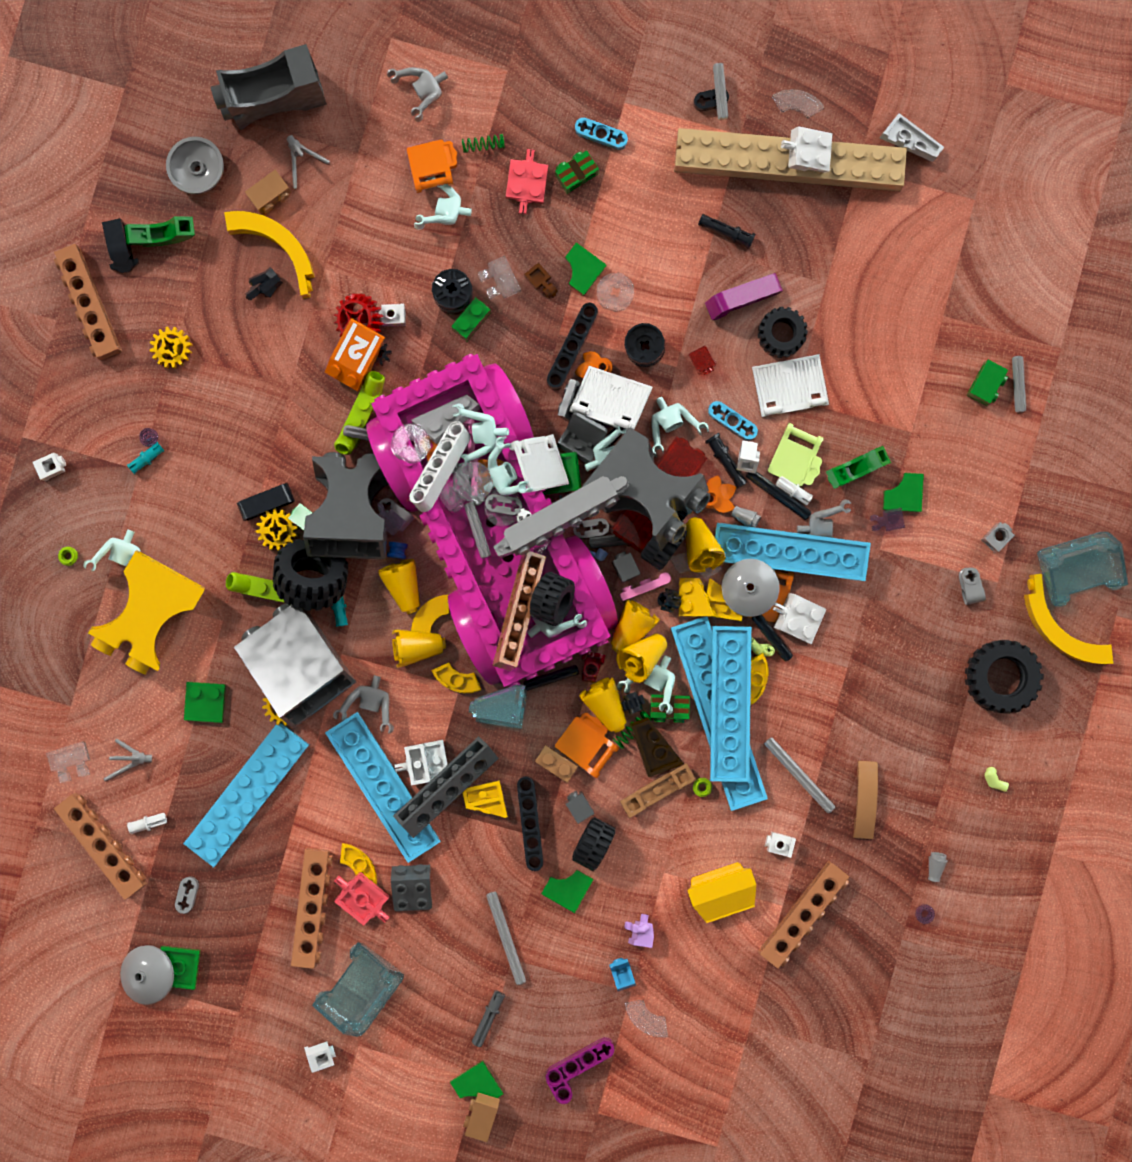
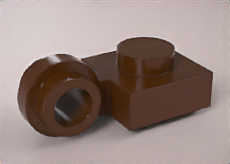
M539 262L524 274V277L536 290L541 286L544 287L542 292L548 299L556 296L558 290L552 283L549 285L546 283L551 279V276Z

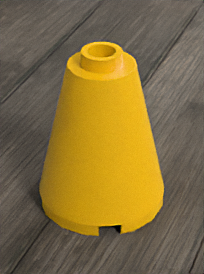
M696 517L689 519L686 523V547L690 570L706 572L705 568L711 567L712 570L717 568L725 561L724 550L702 519Z
M414 559L400 561L401 563H393L378 570L381 580L402 612H406V614L416 612L417 607L420 606Z
M627 599L611 641L612 649L619 653L623 648L640 641L658 624L659 618L655 614L650 616L649 609L633 600L630 602Z
M399 629L392 631V635L396 634V639H392L394 660L399 661V664L396 665L397 668H402L441 654L443 649H446L445 638H441L440 634Z
M655 633L623 648L617 654L616 661L620 670L622 668L625 670V676L633 682H643L650 676L666 650L667 641L664 636Z
M608 677L590 685L591 689L588 692L583 690L580 693V699L610 732L614 731L617 733L625 728L626 719L613 677L611 679Z

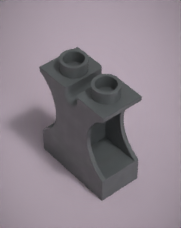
M307 44L284 50L274 59L254 67L240 70H216L220 84L211 86L217 109L221 110L224 120L234 119L240 130L268 115L293 110L307 111L327 105L318 72Z
M631 427L582 486L584 487L602 476L608 477L610 481L621 476L626 477L630 488L618 495L620 500L617 501V504L601 510L607 514L618 510H630L644 515L653 524L652 534L660 550L668 542L672 544L677 543L686 530V524L680 521L677 512L684 511L690 515L694 511L698 514L706 507L710 500L709 489L703 474L678 477L663 472L654 464V453L648 438Z
M337 452L326 453L323 457L312 456L315 478L327 489L328 493L322 505L305 518L303 538L307 556L385 559L387 544L385 520L374 512L371 504L377 493L389 483L375 455H363L362 458L357 459V466L354 469H348L345 456Z

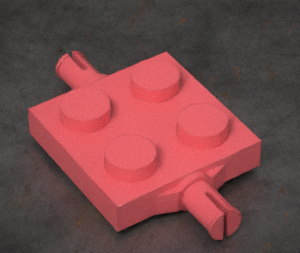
M527 149L526 160H510L505 197L520 202L519 214H522L523 210V215L527 214V205L529 203L543 204L548 165L533 161L535 150H531L530 156V149Z
M361 872L349 882H346L339 875L334 882L342 888V891L334 902L363 926L375 916L384 923L389 919L390 916L381 910L382 905L389 899V895Z

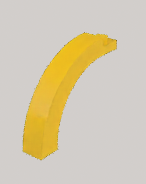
M245 211L224 212L227 231L230 235H258L273 241L283 248L295 266L300 295L303 299L310 298V292L313 289L311 280L307 279L315 278L313 268L303 247L290 231L276 221L260 214Z
M1042 574L1029 575L1030 579H1028L1027 585L1029 591L1031 590V594L1024 595L1025 605L1033 625L1043 639L1054 649L1072 659L1093 664H1113L1111 644L1094 645L1073 638L1058 626L1046 605Z

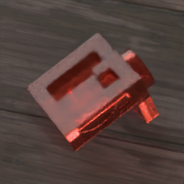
M706 345L688 354L698 375L702 373L707 375L714 371L713 367L717 363L712 359Z

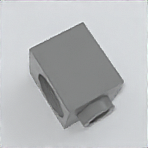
M999 522L993 526L981 541L994 553H997L1015 535L1008 524ZM997 531L1002 533V541L996 540L995 533Z

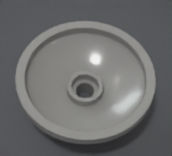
M188 137L180 140L171 148L166 160V170L169 179L179 190L189 194H201L211 190L218 184L223 174L224 161L221 152L211 141L202 137ZM200 166V171H194L195 167Z
M744 559L733 564L725 573L721 586L723 598L729 608L737 614L748 617L759 616L770 610L777 601L780 589L775 571L768 564L757 559ZM750 583L754 585V589L752 591H749L746 588L747 585Z
M145 945L133 949L127 954L121 966L120 978L125 993L139 1004L150 1005L161 1001L168 995L173 985L174 970L171 960L164 951L155 946Z

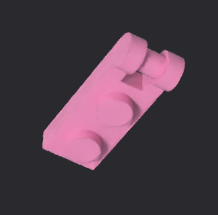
M664 572L654 581H651L649 578L639 582V587L633 588L631 585L621 589L623 593L619 594L620 599L623 602L666 585L670 582L671 576Z

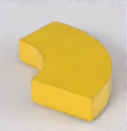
M441 595L426 602L416 613L411 631L431 633L432 625L436 619L442 615L449 614L448 595Z
M763 653L751 659L750 706L763 694L769 676L768 663Z
M450 663L431 670L435 678L452 691L474 693L482 690L475 673H459L453 669Z
M342 843L340 863L348 865L355 875L361 872L377 885L376 870L370 858L359 848Z

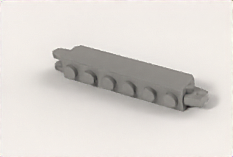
M602 476L505 529V538L496 544L494 549L500 558L513 553L516 556L524 555L533 546L543 545L547 542L548 538L559 536L568 527L578 526L582 523L583 519L594 517L599 514L601 509L605 507L610 508L617 504V501L620 500L618 495L627 491L630 488V484L624 476L615 478L612 481L608 477Z

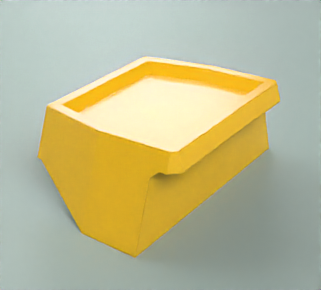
M738 862L693 877L691 879V887L687 890L692 906L706 923L755 907L756 882L750 868H743Z

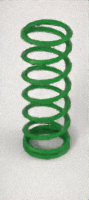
M495 134L493 136V145L489 135L487 136L486 145L484 138L481 136L480 148L476 137H474L473 147L470 138H467V150L462 138L463 153H468L469 144L472 152H474L475 141L479 151L482 149V141L485 150H488V140L491 148L494 150L495 139L499 149L505 148L503 134H499L500 145Z
M644 710L640 712L643 719L648 717L653 721ZM625 726V728L629 735L624 731H621V734L625 740H623L619 736H616V739L618 740L617 742L613 738V740L618 744V746L621 749H624V746L620 740H622L626 744H629L624 734L630 739L634 740V737L630 733L632 729L628 726Z

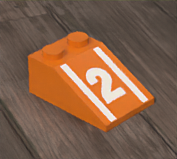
M351 318L329 359L324 373L358 391L363 386L367 373L371 372L385 337Z

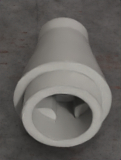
M738 506L734 508L731 514L732 517L736 518L744 526L756 528L761 518L758 512Z
M931 852V856L928 857V880L940 882L941 875L948 862L946 860L947 855Z

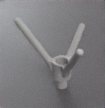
M290 135L286 140L291 150L293 188L297 189V156L300 155L302 157L303 152H306L326 164H329L330 161L307 149Z
M116 739L115 742L131 752L132 756H110L109 760L132 761V763L104 778V781H108L139 764H144V762H152V755L139 753V751Z

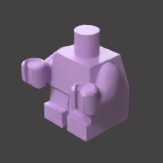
M641 914L640 921H635V924L625 922V929L632 931V937L628 941L629 944L652 948L654 933L653 925L648 923L649 915Z

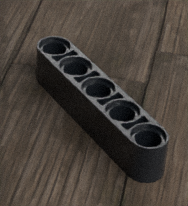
M585 303L581 307L547 376V385L551 390H559L563 387L597 319L598 308L593 303ZM592 309L595 314L592 317H587L584 311ZM577 326H584L586 328L585 333L578 334L575 330ZM573 342L577 344L578 348L575 351H570L567 345ZM565 359L569 362V366L561 368L558 364L559 361ZM553 376L561 379L558 385L551 384L550 379Z
M522 776L517 782L525 860L529 870L539 871L543 866V851L535 783L530 776ZM522 780H529L531 788L528 790L522 789L520 786ZM525 799L533 801L534 805L531 809L523 807ZM528 818L534 819L536 822L535 827H526L525 820ZM531 837L536 838L538 845L536 847H529L527 840ZM532 857H537L540 859V864L533 867L530 865L529 860Z

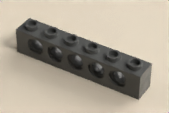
M478 736L396 812L393 817L414 838L499 758Z

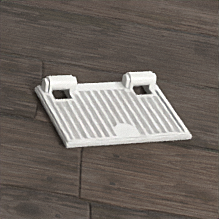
M819 354L752 367L762 417L829 405ZM820 393L821 398H811L812 394ZM775 402L776 406L767 408L766 403Z
M589 366L569 411L572 413H582L589 419L616 428L620 426L626 428V430L630 427L635 429L653 387ZM580 403L588 404V407L582 406ZM623 417H626V418H629V419H631V420H630V421H627V420H624V419H622V418H623Z
M553 434L546 437L541 436L510 443L509 449L515 450L524 481H529L526 484L527 489L533 488L532 492L569 484Z

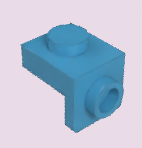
M619 958L614 960L612 964H609L617 991L636 986L628 959Z

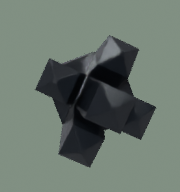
M269 267L266 271L249 278V284L252 287L245 293L246 299L252 300L260 293L264 294L265 297L271 298L275 290L283 282L273 269Z

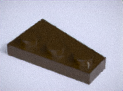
M648 717L630 724L648 777L684 764Z

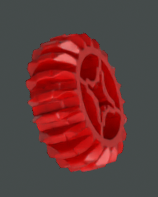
M353 293L351 296H346L345 300L339 301L341 306L335 307L338 313L334 314L337 317V321L334 324H338L336 331L341 332L339 337L342 336L351 318L377 333L381 332L379 325L384 323L380 322V318L383 315L379 314V311L382 308L376 307L378 302L372 300L371 296ZM360 304L363 308L358 310L354 306Z

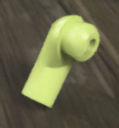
M751 638V650L756 655L760 653L769 657L774 655L775 649L772 645L758 644L754 638Z
M988 767L985 772L987 784L991 788L1006 792L1009 783L999 780L996 774L997 770L994 767Z

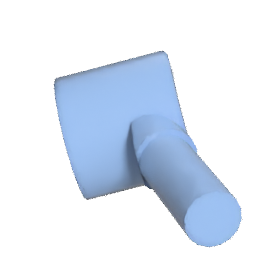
M601 548L596 553L590 551L592 556L599 561L605 560L608 555Z

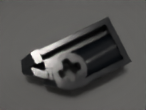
M121 218L102 222L108 253L113 261V264H109L110 268L120 273H127L139 264V259L133 258L131 245H127L126 223Z

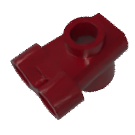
M590 651L582 654L581 660L584 661L582 681L596 683L600 667L605 661L606 656L604 654ZM592 670L594 675H588L587 671Z

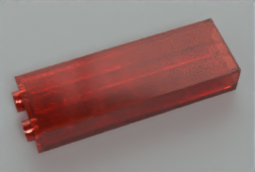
M676 436L656 466L667 474L688 477L696 475L708 458L705 457V453L700 449L691 447L686 439ZM623 510L609 532L641 554L653 537V524L648 518L638 512Z

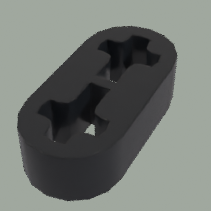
M715 89L700 92L695 96L693 105L696 110L702 112L717 109L716 99L713 100L716 98ZM726 90L727 103H728L729 93H728V91ZM700 98H702L704 101L710 100L706 101L704 106H702L701 103H697L699 102Z

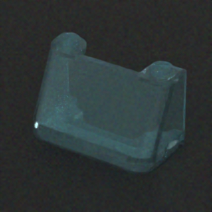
M1109 532L1094 533L1047 547L1037 552L1048 594L1054 606L1066 605L1070 601L1069 594L1103 584L1112 590L1128 585L1122 543Z
M517 684L476 697L474 702H470L469 713H472V718H476V722L522 729L527 688L525 685Z
M360 942L350 949V959L353 961L333 989L320 992L312 1005L341 1033L355 1037L365 1033L404 978V974Z

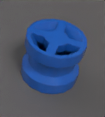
M389 541L390 550L387 553V557L406 560L405 549H407L408 544Z

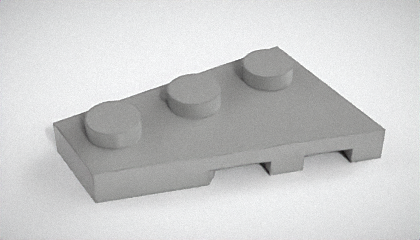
M900 113L880 136V139L898 147L907 148V151L932 162L944 148V146Z
M466 394L411 421L423 434L435 444H438L452 422L459 421L464 423L469 419L462 415L453 416L454 413H459L458 408L452 407L453 405L460 403L464 406V409L474 412L480 410V406Z

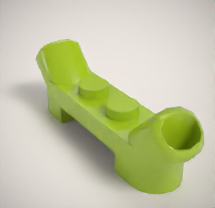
M376 371L367 373L364 384L344 426L350 425L365 429L374 410L371 403L375 402L374 399L383 393L385 377ZM343 426L339 437L334 442V448L340 454L349 455L357 448L361 439L344 436Z
M231 572L226 578L225 585L228 591L284 602V599H280L274 590L272 580Z

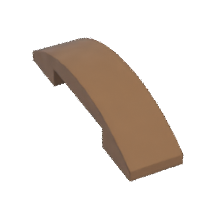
M858 761L857 803L853 838L873 839L877 811L878 763Z
M687 763L633 792L622 799L620 803L627 816L631 818L696 779Z

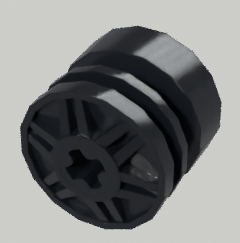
M447 269L441 271L435 277L432 283V294L439 309L447 314L456 315L463 313L473 301V289L467 275L458 269ZM452 286H455L456 291H453L452 294H450L448 289H451Z
M640 323L633 326L625 337L624 346L628 358L639 367L656 365L665 353L663 334L656 326L650 323ZM643 343L646 345L647 343H649L650 349L642 350L641 344Z

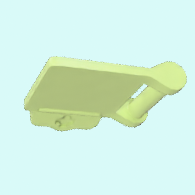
M788 423L770 463L768 472L778 477L783 476L792 483L799 484V486L803 484L812 485L814 479L820 474L822 459L817 457L816 454L823 441V437H815ZM792 434L814 444L813 449L789 440V435Z

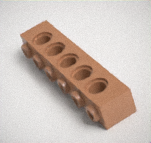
M73 244L55 251V265L63 273V276H61L62 282L65 287L69 288L70 293L68 297L71 303L76 305L78 311H75L79 322H82L84 325L82 331L85 338L91 342L92 346L89 348L93 357H97L102 361L121 353V347L80 247ZM72 264H76V269L73 272H69V267ZM82 281L83 287L76 290V284ZM90 299V305L83 307L84 300ZM97 316V322L94 325H90V319ZM104 334V340L97 342L98 335Z
M531 551L521 556L492 666L512 671L518 666L531 616V597L536 585L540 581L546 556Z
M71 794L53 809L123 899L130 898L148 884L145 881L146 876L142 871H137L133 866V859L123 853L121 850L123 848L117 840L112 839L109 835L111 832L104 824L101 825L98 821L99 816L97 813L87 807L86 799L81 794ZM77 809L82 812V818L80 820H78L75 817V811ZM88 825L93 826V835L87 833L86 828ZM100 840L106 843L105 850L99 848L98 843ZM112 855L118 858L117 865H113L110 862ZM124 870L129 872V880L123 879L122 872Z
M306 848L304 852L291 966L314 969L317 964H320L321 952H318L319 944L323 942L324 933H321V925L325 924L326 919L323 907L327 906L328 894H325L326 886L330 884L328 867L332 866L333 855H330V850ZM313 865H320L322 873L315 874L312 869ZM311 884H317L319 886V893L315 894L311 892ZM314 903L317 906V912H310L308 904ZM306 923L314 924L315 931H307ZM305 942L311 943L313 946L312 951H306L303 948V944Z
M828 860L761 946L758 953L776 968L783 967L790 958L788 955L792 950L796 951L801 945L800 940L802 937L809 935L812 931V925L816 919L819 921L823 917L826 906L834 903L837 898V892L847 886L849 883L847 879L850 876ZM827 880H832L833 887L826 890L824 883ZM816 895H820L822 898L821 903L818 905L812 903V899ZM803 911H809L810 913L807 920H801L800 918ZM791 926L798 927V932L795 935H789L788 933ZM780 941L786 942V947L782 951L776 948Z

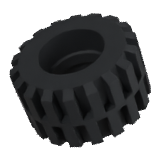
M784 307L774 308L762 319L758 328L759 333L757 334L758 339H760L759 344L760 346L763 345V350L770 352L771 356L777 355V358L789 357L791 354L794 355L805 343L808 330H806L807 323H804L803 315L799 316L797 310L792 311L790 307H787V309H784ZM774 324H788L792 328L793 338L789 342L776 340L772 334Z
M685 530L677 543L672 544L668 542L662 550L658 548L654 537H652L641 552V558L660 571L666 566L687 536V531Z
M553 572L546 573L540 579L532 594L530 602L531 617L552 626L560 624L571 608L575 593L574 582Z
M596 817L591 819L573 852L572 861L591 871L596 870L614 838L615 828Z

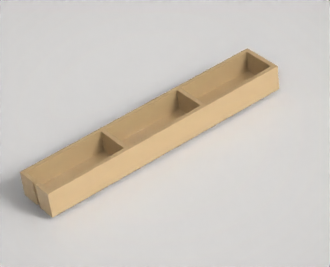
M679 128L677 133L674 172L900 191L904 186L907 148L832 142L830 171L823 173L814 170L802 171L788 168L790 149L781 148V143L783 140L790 141L791 138Z

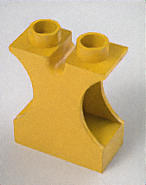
M136 550L123 571L129 585V598L125 609L113 621L100 626H92L88 634L94 636L90 645L109 656H112L114 650L118 649L122 642H130L132 648L129 651V658L125 664L146 675L150 667L157 671L160 668V662L155 651V638L160 627L173 615L193 610L205 587Z

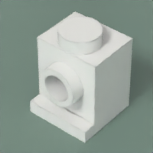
M404 304L381 305L382 309L379 311V314L383 315L380 318V321L384 323L382 326H406ZM389 311L394 312L393 317L387 315Z
M742 441L737 470L756 473L760 452L757 451L758 443Z
M56 453L49 454L33 462L40 480L48 481L50 478L65 472L66 462L62 456H58ZM51 464H55L56 468L51 470Z
M771 832V835L766 837L765 847H767L768 852L791 858L796 839ZM779 841L783 842L782 848H777Z
M327 1041L309 1048L308 1046L304 1047L312 1073L334 1065L333 1057H336L333 1045L328 1046Z

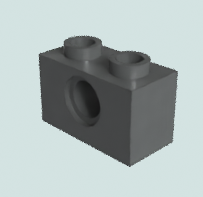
M624 551L614 557L615 560L612 564L621 583L640 575V571L631 553L626 554Z
M574 791L567 796L568 800L565 801V804L577 824L594 814V810L582 791L579 793Z

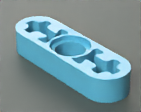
M580 118L575 123V132L580 137L617 150L624 149L627 145V134L621 130L587 118ZM585 123L587 124L586 127L591 130L592 126H595L593 135H590L591 131L585 129L584 132L580 131L579 125L582 126ZM604 129L607 135L605 138L600 139L596 136V131ZM610 132L613 133V138H618L619 136H621L622 141L624 142L616 144V140L613 138H611V141L609 142L608 139L610 137Z
M720 401L710 404L708 414L712 419L744 440L749 441L756 437L758 429L755 424ZM717 406H720V411L724 414L726 410L729 412L725 416L724 421L721 420L723 415H721L720 413H717L716 415L713 414L714 410L712 409V407L716 408ZM729 416L737 417L738 424L736 426L728 424L727 419ZM743 421L745 422L743 427H745L746 429L751 427V432L754 434H749L748 436H746V431L741 428L740 432L736 429L741 425V422Z

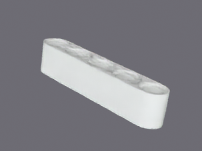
M459 421L452 422L448 426L410 493L411 502L421 512H428L433 507L470 441V433Z

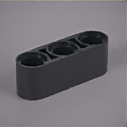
M285 483L243 499L236 504L243 521H248L266 514V511L271 512L273 509L295 502L289 484Z

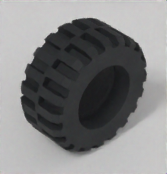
M300 539L284 545V548L282 547L275 556L273 588L279 598L284 599V602L289 606L292 604L296 609L304 608L305 611H310L311 609L318 611L322 610L323 607L328 608L333 603H337L345 593L348 577V562L346 558L308 557L304 540ZM313 570L324 576L320 578H306L297 572Z
M1009 640L992 641L982 645L980 649L973 653L974 656L969 658L967 662L969 667L965 668V674H967L965 684L969 686L968 693L970 696H973L975 698L974 701L983 706L982 708L995 713L1010 714L1031 705L1030 702L1037 699V692L1041 691L1043 686L1040 685V680H1044V674L1040 673L1042 665L1037 662V655L1031 653L1030 648L1026 645ZM1005 658L1013 661L1020 672L1018 687L1008 695L995 693L988 683V670L991 664L998 659Z

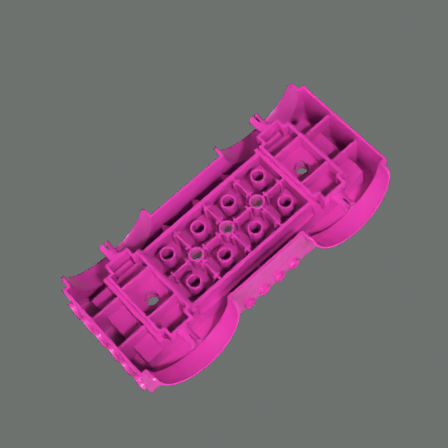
M473 354L466 355L462 358L463 361L457 364L455 362L449 363L445 366L444 370L440 372L438 370L432 371L427 374V378L420 380V378L415 379L409 383L410 386L406 388L398 387L392 390L391 395L386 397L381 395L374 399L375 402L371 403L377 417L366 424L372 450L391 489L409 512L418 511L410 500V493L428 463L427 455L423 454L419 448L420 440L426 435L412 424V419L467 394L479 404L480 410L477 411L478 413L493 416L496 428L509 429V435L506 436L504 444L534 438L525 410L510 380L495 363L483 367L478 354L474 356ZM426 443L425 447L427 449H431L433 445L431 443ZM475 444V451L484 447L485 445ZM503 448L497 459L508 462L513 466L517 479L513 481L510 487L516 486L519 482L524 481L515 450ZM491 452L479 457L478 460H488ZM460 457L458 463H465V460ZM466 465V466L462 467V469H463V470L465 471V473L467 474V465ZM481 465L480 471L486 472V466ZM451 473L433 507L428 512H422L423 514L420 515L424 526H429L431 532L428 535L432 543L436 542L439 550H436L440 560H445L447 567L444 569L448 578L453 577L458 588L448 595L450 613L470 659L484 680L490 685L502 682L504 687L508 686L510 689L519 685V680L525 677L529 680L538 676L537 671L544 669L546 672L555 668L554 663L562 661L563 664L572 660V655L578 652L582 655L591 651L590 646L596 644L599 647L608 643L607 638L611 637L609 631L617 626L618 617L606 581L583 541L578 536L564 539L563 534L548 538L547 542L543 545L533 546L530 548V551L546 556L541 578L546 573L553 572L574 582V599L562 623L573 620L577 614H581L582 619L578 623L586 620V627L578 628L574 626L551 638L547 637L542 631L532 638L526 632L517 668L508 671L492 666L522 556H516L513 553V560L505 562L503 557L500 558L494 546L505 538V529L518 523L517 515L490 512L485 506V501L478 506L475 505L491 553L490 557L482 559L464 508L466 503L473 501ZM493 488L492 490H490L487 496H483L486 501V498L492 494H501H499L496 488ZM545 489L530 493L517 492L511 495H503L518 498L522 503V508L529 511L532 515L552 504L550 498L546 499L543 494L546 491ZM496 498L488 502L492 509H495L496 506H503V503H498ZM512 501V504H505V507H510L512 512H515V509H519L515 501ZM495 518L497 520L496 526L488 527L487 520ZM531 616L527 631L536 625Z

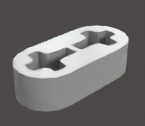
M492 494L485 501L487 510L493 513L517 515L521 511L520 509H522L521 501L515 497ZM496 498L498 503H503V506H496L495 509H492L488 502ZM512 501H515L519 509H515V512H512L510 507H505V504H512Z
M603 518L582 521L581 524L573 528L575 536L585 539L607 534L609 523ZM598 522L606 525L603 532H600L599 529L593 530L592 527L598 526ZM579 525H583L584 528L590 527V530L585 531L584 535L576 531V529H579Z
M192 876L186 877L181 881L177 893L175 908L182 914L192 910L198 892V880ZM190 880L194 888H191L189 893H186L187 886H185V883H188ZM186 896V903L189 904V907L182 909L180 902H183Z

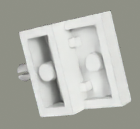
M804 127L792 129L791 140H783L781 143V148L790 149L788 168L802 171L829 172L832 133Z
M788 593L783 606L778 603L774 604L776 607H773V610L780 613L774 628L812 644L827 609L796 594Z
M438 740L404 747L406 763L395 764V768L403 767L395 769V771L407 770L411 786L430 782L448 765L444 741Z

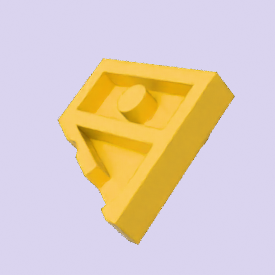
M679 578V596L681 597L679 616L716 617L715 611L712 610L709 604V597L703 589L704 586L700 578Z
M709 579L707 595L709 597V604L712 610L715 611L716 617L742 621L743 616L731 610L726 604L722 595L721 585Z
M500 780L468 787L463 791L467 809L503 818L508 817Z

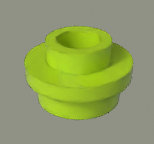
M64 547L59 551L58 559L63 565L71 566L76 563L78 553L72 547ZM67 553H71V559L69 560L66 559Z
M698 778L693 784V791L699 797H706L712 791V784L706 778ZM700 784L706 785L704 791L699 790Z

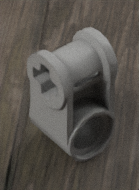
M389 498L382 499L378 504L381 515L401 532L414 519L409 512ZM390 503L392 510L390 512L388 510L383 512L384 508L382 505Z
M963 568L959 572V581L965 605L985 601V591L978 570L975 568ZM972 573L973 577L966 579V575Z

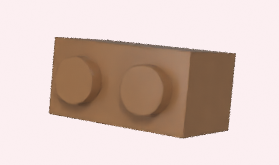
M275 169L246 190L245 193L260 214L270 212L279 201H285L290 196L291 190Z
M547 745L544 746L535 760L536 763L567 783L578 765Z
M479 1092L476 1099H471L469 1110L472 1112L470 1116L466 1115L463 1125L466 1128L465 1136L484 1142L488 1141L500 1099Z

